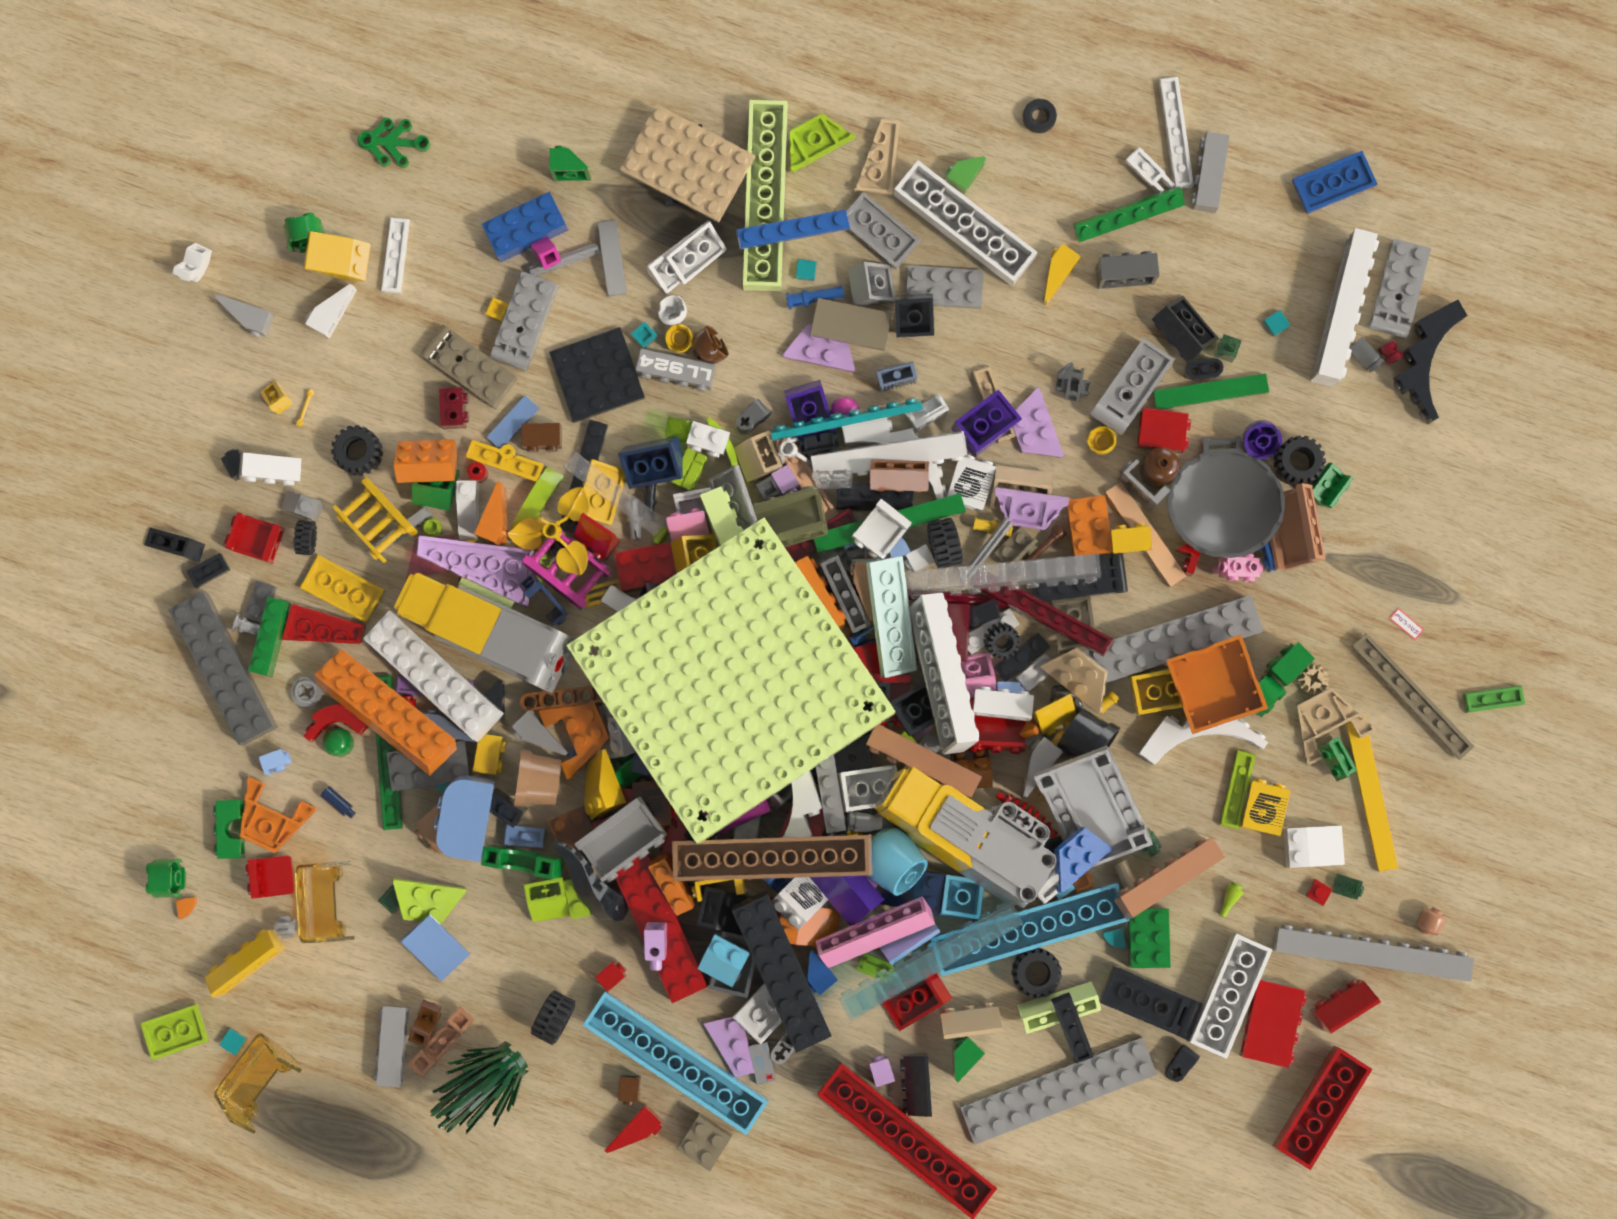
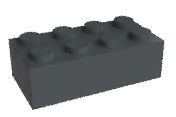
M456 742L457 750L431 776L401 752H388L387 760L392 791L398 792L436 786L437 784L450 783L451 780L458 776H470L466 742Z

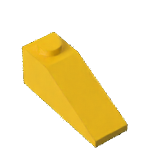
M1064 244L1060 248L1056 246L1050 254L1052 258L1043 300L1045 306L1081 258L1080 255Z

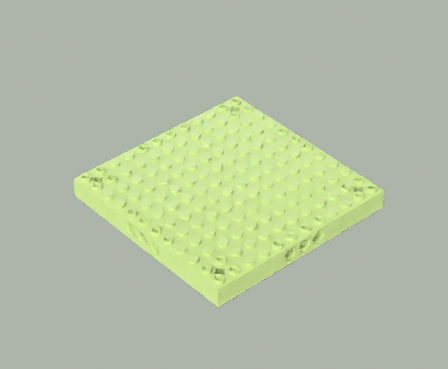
M762 518L566 645L697 845L895 714V710L765 518ZM755 542L759 544L762 542V549H755ZM592 648H595V650L599 649L597 651L598 655L595 657L594 655L590 656ZM864 703L872 705L870 712L863 710ZM701 811L703 812V814L705 812L708 814L706 816L707 820L704 822L703 820L699 821L697 819L699 818V812Z

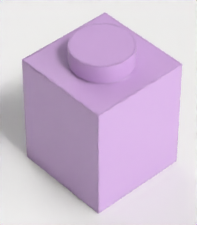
M788 465L771 474L782 495L787 492L798 491L799 483Z
M883 1055L873 1057L869 1065L876 1087L894 1082L895 1079L888 1057L884 1058Z

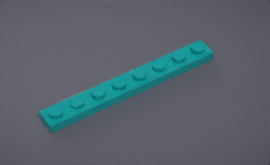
M912 397L905 399L903 403H898L897 401L888 402L884 407L873 405L867 407L868 410L860 411V409L850 410L849 414L846 415L835 413L826 419L816 417L812 418L811 422H793L792 426L777 425L774 426L773 430H770L772 441L919 411L923 410L922 402L920 399Z

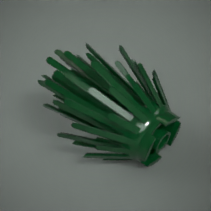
M504 1041L496 1047L466 1049L468 1052L473 1053L462 1054L461 1056L464 1059L447 1063L449 1065H459L462 1063L465 1065L449 1070L446 1074L449 1075L460 1070L464 1073L432 1091L433 1093L438 1091L439 1093L448 1092L437 1100L440 1102L430 1111L432 1113L430 1116L436 1115L437 1119L444 1115L447 1117L438 1125V1128L444 1126V1130L448 1133L458 1123L460 1127L473 1114L467 1122V1134L500 1096L501 1098L492 1112V1115L496 1116L493 1123L494 1127L507 1103V1112L510 1111L511 1105L514 1107L522 1078L529 1071L525 1070L528 1065L518 1051L515 1053L509 1048L511 1046L510 1043Z

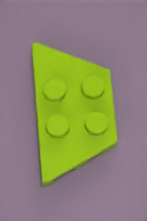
M823 113L789 131L792 173L856 139L855 134L846 131L841 125L831 121Z
M392 878L403 920L421 921L430 913L442 924L467 890L465 887Z

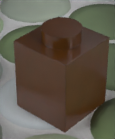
M620 1076L618 1101H623V1105H634V1102L639 1101L641 1076Z

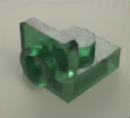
M1336 874L1332 893L1358 900V897H1361L1364 891L1363 881Z

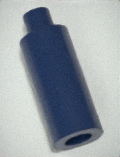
M328 786L320 795L343 817L347 815L352 819L355 816L356 812L352 810L353 806L331 786Z

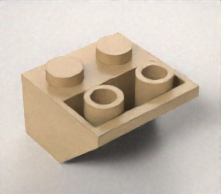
M769 431L753 436L734 447L747 483L771 475L783 467Z

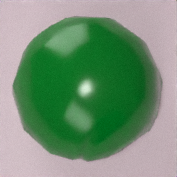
M335 727L327 730L322 739V747L325 752L335 757L348 755L354 746V739L351 733L343 728Z

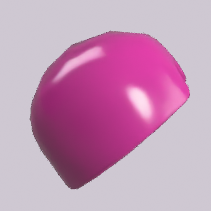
M840 397L832 403L830 414L841 413V415L849 414L850 410L860 409L854 399Z

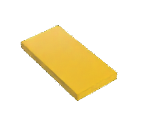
M317 555L300 586L306 592L368 624L386 591L320 555Z

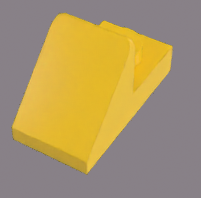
M276 381L260 392L269 408L277 414L282 413L292 405L291 400Z

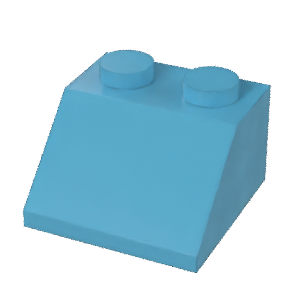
M715 934L698 969L733 987L750 951Z

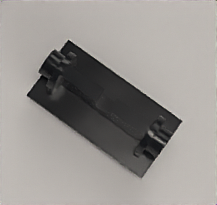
M837 432L821 433V441H817L816 435L799 439L800 447L804 446V449H801L802 454L812 456L817 454V451H835L837 447H840L839 443L834 441L838 440Z

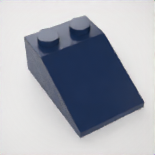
M925 871L914 886L898 896L882 888L881 896L884 898V901L880 904L898 907L923 896L932 913L939 914L944 874Z

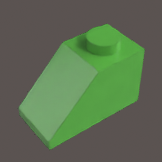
M982 156L957 161L954 166L951 165L946 171V182L965 194L985 165L986 158Z

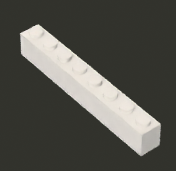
M964 431L820 453L812 455L811 461L814 478H820V481L832 480V476H839V479L850 477L852 473H857L858 476L867 475L870 471L871 460L932 461L933 464L944 463V459L949 458L952 461L963 460V456L967 455Z

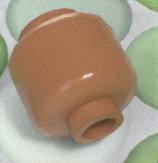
M1434 907L1431 910L1423 909L1416 922L1419 927L1418 930L1430 937L1439 935L1446 923L1445 917L1442 916L1443 912Z

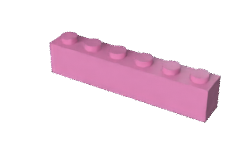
M922 896L816 940L819 957L830 968L935 924L932 910Z

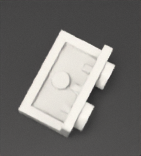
M693 421L686 443L690 446V449L696 452L705 450L708 451V455L719 458V455H725L730 432Z

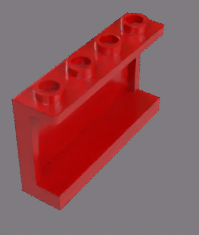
M970 699V706L973 710L974 699ZM974 715L975 726L979 731V741L968 748L972 752H982L983 749L990 750L991 753L1010 751L1011 754H1021V752H1025L1026 738H1023L1020 732L1026 725V721Z
M1260 980L1250 1003L1239 1056L1289 1068L1290 1064H1293L1295 1053L1292 1052L1293 1047L1297 1044L1299 1034L1296 1033L1298 1025H1301L1303 1014H1300L1301 1008L1305 1006L1307 1000L1305 990Z

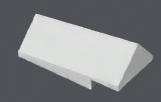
M707 221L648 264L647 272L664 293L668 294L678 284L682 283L685 285L724 253L727 248L710 221Z

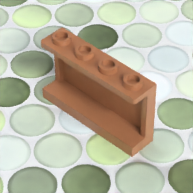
M1301 483L1295 485L1296 488L1284 491L1285 511L1282 523L1274 537L1269 541L1276 570L1287 571L1326 560L1312 485Z

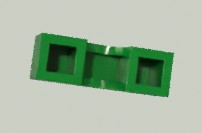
M244 800L216 801V805L213 807V814L216 817L213 831L217 844L214 845V854L217 855V859L245 858V839H236L229 832L230 824L235 820L242 819Z

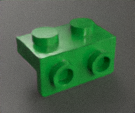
M1328 462L1319 477L1312 484L1315 501L1322 507L1333 508L1338 503L1343 492L1349 488L1353 478L1345 475L1333 463Z
M1339 736L1318 747L1336 782L1349 777L1350 774L1357 771Z

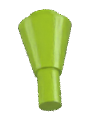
M1234 881L1232 884L1227 883L1224 905L1219 915L1227 917L1230 908L1245 893L1242 890V885Z

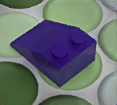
M821 380L784 390L793 422H811V419L816 417L830 418L831 414ZM835 428L818 432L798 435V439H803V437L816 435L817 441H821V433L831 431L835 433L836 430Z
M998 389L956 420L951 430L953 432L964 431L966 448L973 457H977L1019 423L1022 418Z

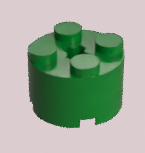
M312 212L305 213L303 216L296 218H286L284 232L288 249L292 252H295L294 249H299L300 253H306L309 232L324 234L321 219Z
M1268 672L1261 677V681H1258L1268 707L1266 710L1254 713L1260 718L1268 714L1275 707L1274 703L1277 700H1281L1287 693L1284 690L1285 688Z
M179 858L154 859L151 863H147L146 873L148 874V882L146 884V893L151 894L154 898L180 897L182 895L179 894L180 890L185 889L186 885L185 867L180 865V863H183L182 860Z

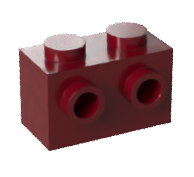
M462 387L440 388L441 427L443 429L466 428V423H469V412L466 411L465 405L468 404V393H465Z

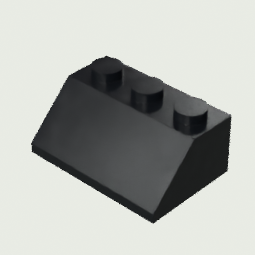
M1183 295L1166 305L1152 318L1157 329L1162 331L1167 337L1168 342L1178 350L1180 356L1188 363L1219 339Z
M927 1053L903 1054V1059H900V1070L904 1071L905 1079H901L902 1091H906V1099H903V1111H907L908 1116L932 1117Z

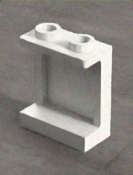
M880 499L874 510L858 530L853 533V543L861 549L865 547L869 550L868 554L876 561L878 559L882 560L908 530L911 522Z

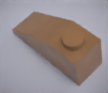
M855 561V565H851L850 576L853 577V582L868 620L873 621L866 568L867 562Z

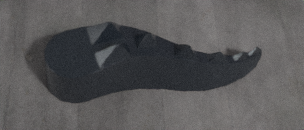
M555 839L552 846L562 856L569 870L575 891L591 913L601 921H621L624 919L628 911L625 898L608 887L604 882H601L594 869L576 849L563 840Z

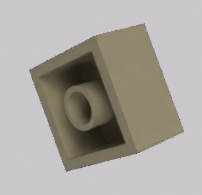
M699 1113L677 1150L710 1171L730 1141L732 1134Z

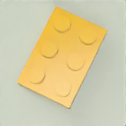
M593 459L590 460L582 487L585 489L589 500L588 516L596 522L609 526L612 525L625 482L623 469Z

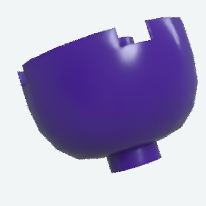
M1257 420L1245 428L1243 445L1247 453L1256 459H1268L1277 453L1276 451L1279 446L1281 447L1282 435L1278 427L1272 422Z

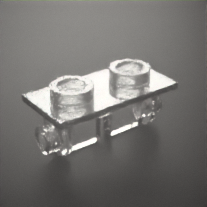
M844 469L830 472L819 470L812 472L814 486L817 489L852 488L853 471Z

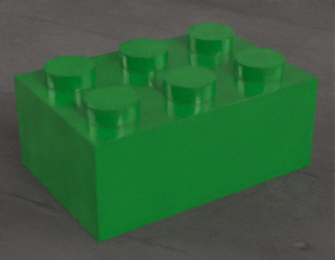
M1147 908L1135 917L1130 918V921H1127L1128 967L1171 968L1169 908Z

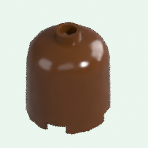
M1164 447L1149 451L1139 465L1143 482L1153 488H1160L1171 484L1180 468L1176 453Z

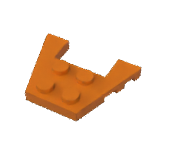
M597 703L538 711L545 727H550L563 720L576 750L577 756L561 763L567 780L572 779L587 764V761L610 741L609 730Z
M248 777L240 837L273 853H277L318 808L300 801L293 817L290 818L258 803L266 784Z

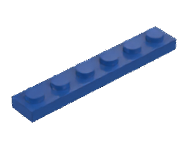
M846 210L737 229L736 235L739 248L742 250L849 230L850 226Z

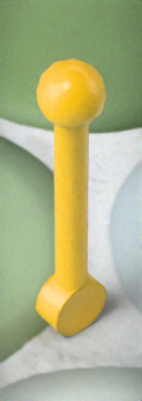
M312 389L307 391V398L296 424L299 427L303 424V418L310 398L314 395Z

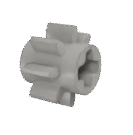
M292 915L280 916V921L275 922L276 935H281V939L293 938V934L298 932L297 920L292 919Z

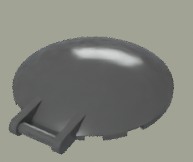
M1241 436L1221 439L1202 437L1203 453L1183 465L1171 483L1168 494V513L1172 525L1178 535L1189 546L1206 555L1219 558H1236L1251 554L1265 546L1274 537L1282 523L1285 511V497L1282 485L1265 462L1242 451ZM1212 446H1235L1234 449H1209Z

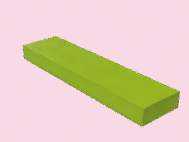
M1236 750L1219 825L1239 830L1256 754Z

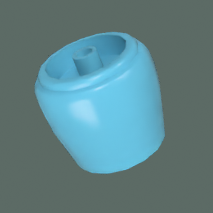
M895 827L885 828L871 838L873 875L866 876L890 893L898 896L908 891L917 883L925 872L928 863L914 841L905 832Z

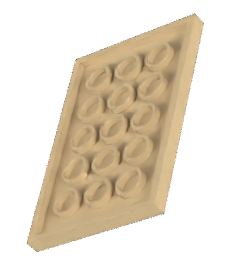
M656 104L620 171L719 223L753 163L755 155Z

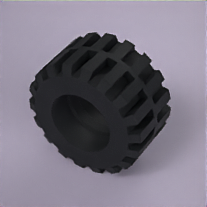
M355 425V427L347 426V430L341 429V434L339 436L336 434L334 437L336 441H332L331 444L334 447L331 449V454L334 455L332 458L337 465L345 472L355 476L356 474L364 476V473H371V469L375 470L377 468L376 464L382 461L380 456H383V451L381 450L383 447L379 442V438L366 427H360L359 425ZM356 441H364L367 445L366 454L359 460H350L348 458L350 445Z
M1299 435L1288 439L1278 448L1277 454L1274 455L1275 463L1273 464L1274 467H1277L1276 474H1280L1282 476L1280 479L1282 481L1286 480V484L1289 485L1294 484L1295 486L1301 483H1311L1319 477L1325 468L1323 466L1326 463V458H1323L1325 451H1321V444L1317 445L1315 443L1316 440H1310L1309 436L1301 437ZM1293 451L1303 452L1308 457L1309 468L1306 471L1296 470L1291 465L1290 454Z
M950 517L929 522L927 533L932 555L938 569L962 564V548L953 519Z
M1036 948L1022 952L1015 958L1016 960L1012 965L1011 971L1012 980L1023 994L1035 998L1047 997L1050 993L1056 991L1057 986L1059 987L1060 979H1062V968L1058 959L1052 953ZM1034 961L1044 963L1048 969L1046 980L1038 985L1030 983L1025 976L1027 966Z
M555 990L551 992L532 1025L531 1035L550 1045L555 1044L574 1011L575 1001Z

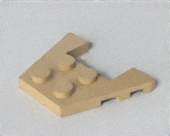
M1332 687L1297 705L1305 757L1308 765L1322 759L1315 739L1351 721L1360 738L1376 731V728Z

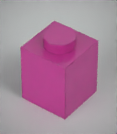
M547 236L531 244L537 261L545 270L561 262L556 246Z

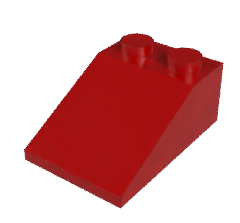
M585 513L581 514L574 534L575 539L582 543L585 548L588 547L593 550L592 554L598 559L604 558L608 560L620 543L619 539L613 532Z
M932 965L879 997L899 1032L953 999Z

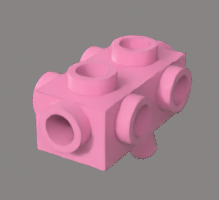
M1254 554L1236 558H1218V566L1212 567L1214 574L1219 573V578H1227V581L1243 579V582H1254L1255 578H1259L1263 571L1259 558H1254Z

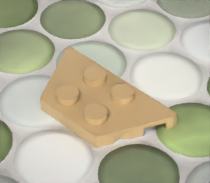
M1078 647L1041 665L1044 671L1094 711L1100 713L1103 710L1102 698L1105 695V681L1107 680L1108 671Z

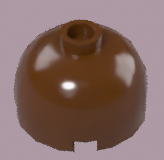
M709 325L695 335L693 341L695 350H693V353L698 360L716 364L727 358L729 352L723 339L719 340L715 336L718 334L717 331Z

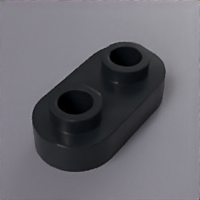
M1218 358L1195 360L1187 364L1185 375L1192 381L1216 378L1223 372L1224 366ZM1210 366H1214L1216 371L1212 372ZM1191 369H1196L1197 374H1192Z

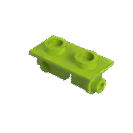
M864 953L856 970L892 985L899 967Z

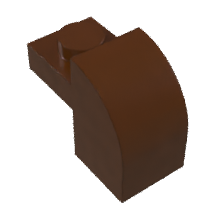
M423 999L417 1019L411 1027L409 1041L425 1048L427 1047L441 1017L440 1006Z

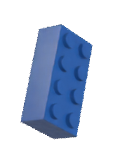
M550 191L482 223L500 262L531 249V244L546 236L552 239L569 231Z

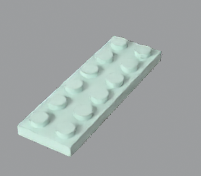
M897 556L867 562L866 568L880 675L882 678L917 671L903 557Z

